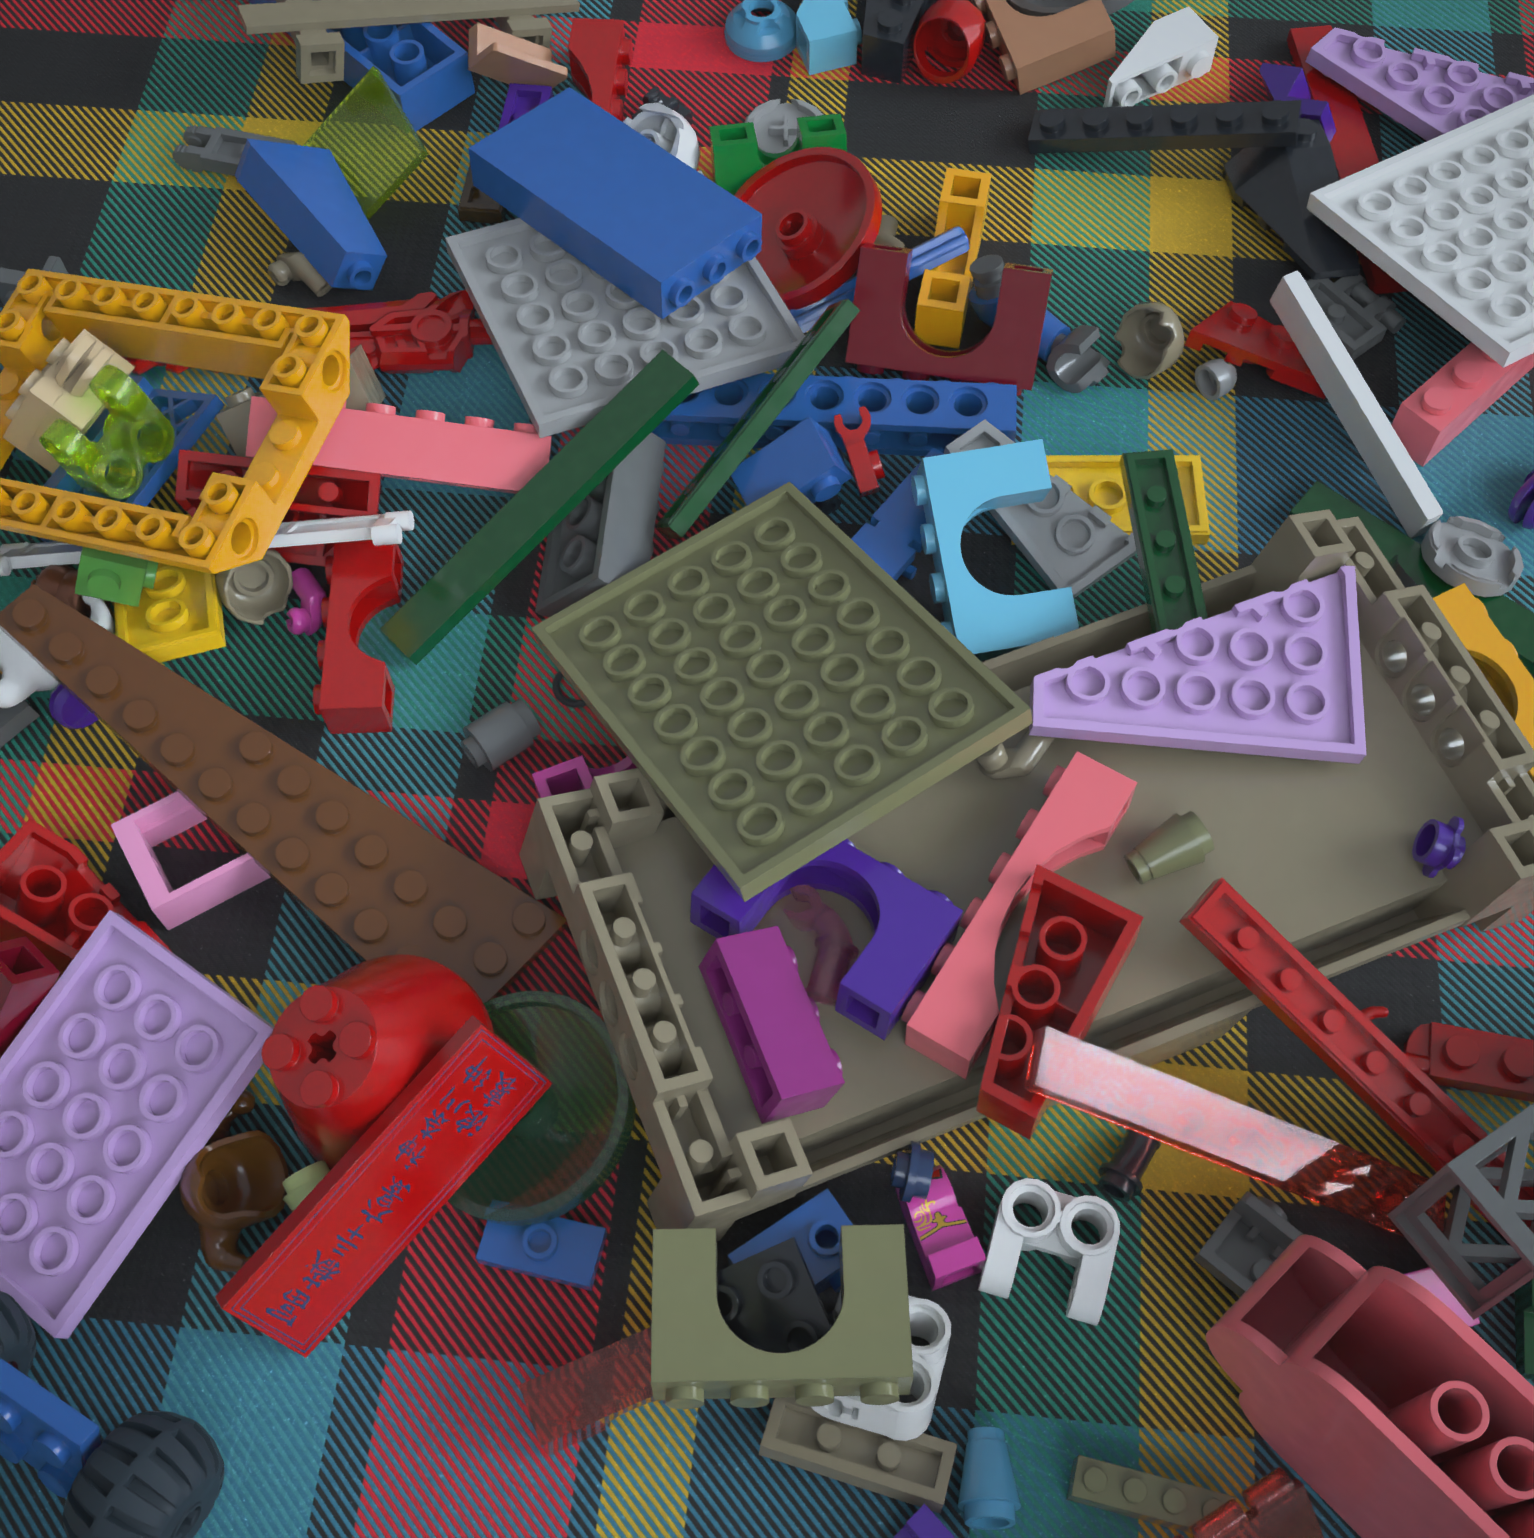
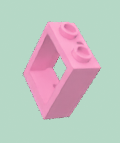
M178 791L111 824L151 910L168 931L270 878L255 863L253 858L246 853L173 891L152 847L207 820Z

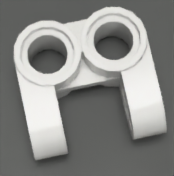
M1025 1178L1015 1181L1006 1189L996 1212L986 1252L987 1260L982 1269L978 1290L1008 1299L1020 1252L1036 1249L1061 1257L1064 1262L1076 1267L1069 1294L1066 1317L1097 1326L1104 1307L1120 1235V1221L1116 1211L1107 1201L1097 1196L1084 1195L1073 1197L1054 1191L1048 1184L1038 1179ZM1021 1203L1036 1207L1042 1216V1224L1036 1227H1026L1020 1224L1014 1216L1013 1207ZM1078 1220L1092 1223L1098 1229L1100 1242L1091 1245L1079 1241L1073 1234L1071 1223Z
M841 1289L834 1309L838 1314L842 1307ZM908 1295L911 1336L921 1337L930 1343V1345L915 1346L912 1344L914 1377L910 1394L917 1399L916 1401L911 1403L897 1401L887 1405H868L860 1401V1396H834L832 1404L811 1408L823 1417L878 1433L893 1440L907 1441L919 1437L927 1430L931 1421L951 1336V1322L947 1313L938 1304L928 1299H920Z

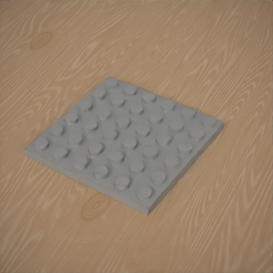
M520 218L445 238L447 252L539 438L586 425L662 349L694 374L699 385L690 393L692 394L780 368L805 337L756 257L746 261L727 274L719 283L713 284L701 292L684 307L678 308L664 319H661Z

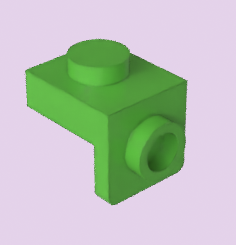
M83 547L74 594L139 607L142 588H154L158 562Z

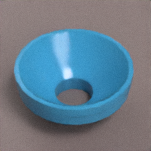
M744 0L735 6L726 18L724 30L726 44L735 55L745 60L769 62L781 59L790 54L796 47V14L788 5L780 0ZM759 11L773 12L766 17H757L751 14L752 12Z

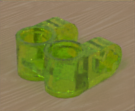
M108 364L89 383L91 391L110 412L104 422V435L98 442H90L73 425L62 419H56L39 437V441L79 486L111 498L124 499L133 495L140 487L143 479V467L148 462L162 461L170 454L174 446L175 434L170 421L160 412L134 380L119 368ZM141 428V434L139 439L137 440L138 431ZM109 464V471L105 477V470Z

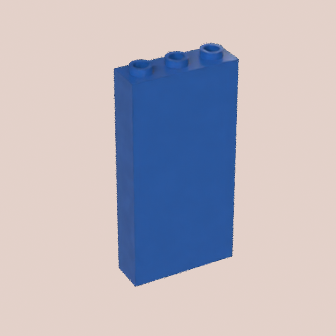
M570 87L468 148L473 186L661 319H664L678 308L687 305L691 299L713 284L719 283L727 274L746 261L752 260L761 252L762 214Z

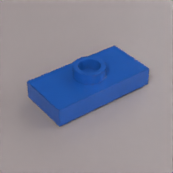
M493 1201L475 1259L479 1264L592 1291L608 1233L606 1228Z

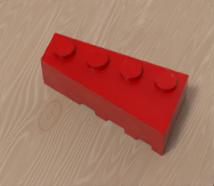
M1036 864L979 1090L977 1112L1023 1137L1031 1139L1136 942L1143 916Z

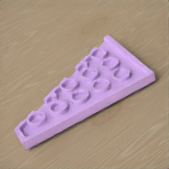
M1336 27L1310 49L1305 61L1319 70L1324 76L1333 79L1353 92L1358 98L1373 105L1391 117L1395 122L1402 124L1426 141L1534 94V78L1508 72L1506 78H1501L1479 72V64L1456 61L1449 56L1414 48L1412 54L1385 48V40L1362 37L1355 32Z
M1341 566L1336 573L1311 582H1308L1307 579L1291 584L1285 591H1271L1235 604L1232 610L1205 620L1202 617H1198L1185 622L1178 629H1165L1128 642L1126 647L1098 658H1094L1092 655L1076 661L1069 668H1055L1034 676L1030 685V708L1033 723L1029 725V735L1359 764L1366 756L1355 566Z

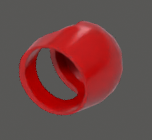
M937 0L920 19L914 38V57L921 73L935 83L948 84L965 77L975 65L982 51L985 40L986 21L982 12L969 0ZM925 49L941 64L959 69L952 72H943L936 69L928 62L925 56Z

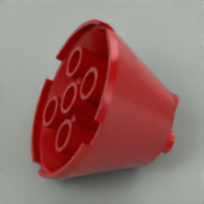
M405 954L385 955L359 963L321 985H314L305 990L301 996L295 999L283 1011L274 1026L271 1036L263 1044L261 1054L265 1066L270 1069L274 1084L301 1142L318 1162L324 1160L331 1170L472 1015L494 1032L481 998L473 987L455 971L425 957Z

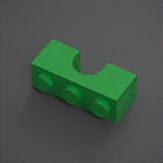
M841 114L797 118V137L795 142L786 151L774 154L765 152L758 147L753 122L709 126L714 183L732 195H735L739 188L764 166L789 153L813 147H831L847 152V134Z

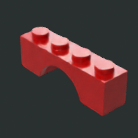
M372 540L334 543L333 555H327L325 574L327 583L330 585L329 597H323L321 602V616L323 625L326 627L325 640H319L317 645V661L319 669L322 671L321 684L314 685L313 707L316 715H322L330 734L392 732L395 686L386 663L363 653L358 648L363 629L376 614L401 602L404 559L398 544L375 546Z

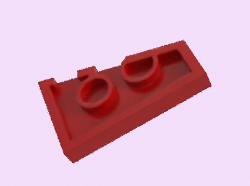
M1233 301L1228 302L1192 328L1184 346L1197 351L1201 350L1203 344L1227 352L1224 359L1226 362L1241 367L1243 362L1266 367V373L1270 379L1317 397L1326 398L1286 328L1281 325H1274L1258 316L1257 311L1249 305Z

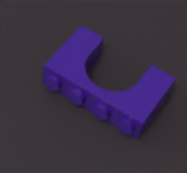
M845 839L746 902L742 900L714 864L691 893L690 922L715 938L753 931L777 901L791 893L802 890L819 889L834 892L849 899L861 909L870 923L873 937L840 982L835 1011L884 1041L903 1015L914 993L921 989L930 976L932 966L947 942L952 944L955 940L963 910L956 907L944 894L935 890L925 889L905 877L894 865L888 862H879L858 850L849 839Z

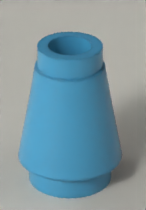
M996 1427L972 1428L967 1432L968 1443L966 1444L958 1509L964 1512V1523L970 1528L981 1530L1010 1528L1016 1524L1015 1511L1021 1508V1503L1007 1444L1005 1443V1432Z

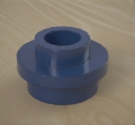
M911 1141L906 1152L897 1150L894 1156L890 1186L900 1188L899 1199L903 1202L910 1203L912 1197L926 1199L930 1189L934 1167V1151L921 1149L920 1142Z

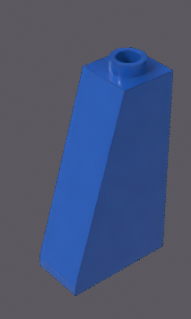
M247 138L235 172L237 181L295 247L304 254L310 264L332 288L372 291L387 258V254L330 149Z

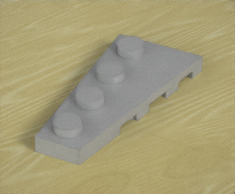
M984 419L945 447L944 454L1013 444L1015 442ZM1050 475L1052 489L1043 501L988 511L1049 588L1053 590L1071 587L1073 598H1075L1137 554L1133 533L1128 535L1110 521L1112 517L1098 506H1090L1071 491L1072 486L1058 475L1054 477Z

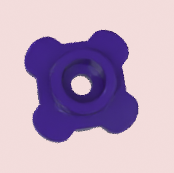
M1454 816L1448 824L1430 819L1418 831L1413 843L1412 855L1415 861L1424 864L1422 868L1424 876L1434 878L1438 871L1444 868L1452 869L1461 861L1466 849V840L1460 836L1464 829V820L1462 818Z

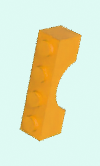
M948 167L946 169L934 237L956 226H960L968 237L970 249L966 253L932 270H924L917 302L915 333L927 344L957 349L960 347L969 302L968 297L973 282L970 265L978 258L987 213L991 182L990 173Z
M1465 583L1434 597L1433 600L1534 750V679L1518 658L1515 647L1502 636L1489 618L1484 604L1473 596ZM1532 767L1527 773L1534 782V767Z

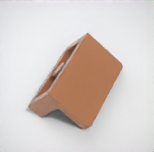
M478 22L469 29V71L507 84L552 86V88L564 81L568 76V69L552 62V49Z

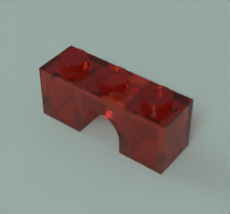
M652 1326L519 1385L540 1446L549 1455L607 1430L606 1425L610 1421L632 1409L655 1401H663L665 1404V1400H654L651 1387Z

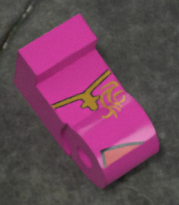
M940 1165L933 1167L931 1185L926 1199L912 1197L910 1203L900 1201L899 1199L902 1212L932 1291L980 1273L987 1260L978 1237H974L962 1207L958 1206L953 1188L944 1169ZM896 1188L898 1199L900 1188Z

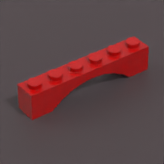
M573 18L568 44L572 81L587 99L623 122V100L620 99V96H627L628 71L624 68L625 65L631 66L633 59L632 39L625 38L624 21L616 19Z

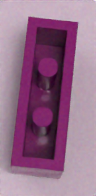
M773 926L716 938L698 967L761 1123L825 1107L845 1084L842 1077V1064L836 1051L830 1048L820 1025L818 1007L813 998L807 995L798 974L795 953L790 946L786 945L779 927Z

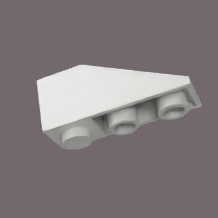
M1189 6L1154 21L1109 78L1103 107L1134 106L1136 103L1159 93H1165L1186 81L1203 76L1211 69L1219 37Z

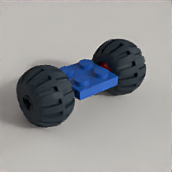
M0 1291V1455L15 1464L23 1459L38 1470L39 1479L50 1491L59 1497H67L63 1511V1525L67 1538H194L202 1527V1523L210 1514L223 1484L224 1461L214 1439L193 1419L174 1412L146 1411L138 1413L121 1423L101 1444L99 1426L27 1376L36 1353L35 1331L29 1316L15 1299L9 1294Z

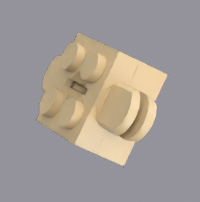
M83 329L72 343L63 338L46 359L48 364L42 371L35 369L29 375L18 391L20 395L5 414L12 421L3 438L52 474L62 464L105 408L115 399L135 366L86 329Z

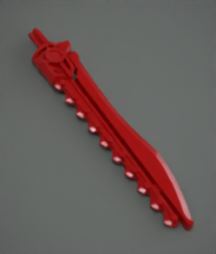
M466 289L450 293L441 299L437 298L434 292L419 293L412 299L304 308L345 314L350 321V349L361 344L373 370L380 367L381 371L388 374L433 373V371L457 373L462 370L466 361L473 357L474 345H493L481 319H474L475 307ZM121 356L135 366L132 373L138 375L155 366H165L167 371L176 374L190 368Z

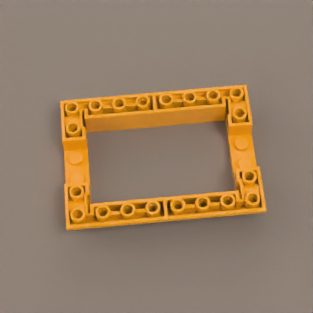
M28 268L0 312V363L4 367L0 373V471L15 448L14 445L3 438V435L12 421L5 414L20 395L18 393L20 387L35 369L39 371L44 369L48 364L46 359L63 338L72 343L83 329H86L120 356L264 379L259 389L276 411L277 416L243 478L215 472L211 474L199 496L201 503L193 518L186 514L0 478V529L210 574H216L263 559L350 394V321L346 315Z

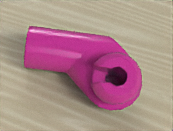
M299 568L292 572V588L301 600L300 608L289 609L287 616L290 619L286 620L288 630L294 635L305 633L307 636L316 633L322 626L321 602L323 597H327V595L309 569Z

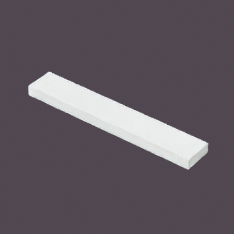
M1297 270L1283 276L1270 299L1271 305L1408 536L1413 539L1426 533L1431 525L1443 514L1442 508L1301 273Z

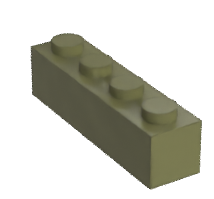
M1078 1455L1073 1459L1066 1500L1206 1538H1231L1236 1497Z

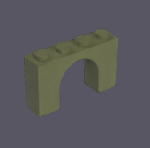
M904 1224L841 1225L839 1241L841 1311L832 1328L820 1340L807 1348L789 1353H772L756 1349L739 1339L725 1323L717 1302L716 1228L653 1229L651 1387L654 1400H665V1405L674 1409L699 1408L704 1405V1399H730V1404L733 1406L756 1408L769 1404V1398L795 1397L796 1404L815 1407L832 1404L834 1396H860V1401L864 1404L887 1405L899 1401V1395H909L914 1375Z

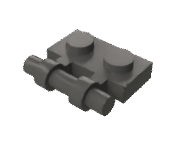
M1360 274L1358 276L1318 280L1311 278L1306 281L1352 360L1381 342L1387 329L1395 334L1406 323V318L1395 310L1396 304L1386 295L1379 297L1365 285L1366 279Z

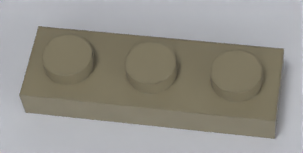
M795 1397L774 1398L760 1444L759 1455L921 1507L925 1503L931 1511L941 1513L958 1444L925 1433L907 1441L893 1440L878 1433L823 1417L810 1406L796 1404Z

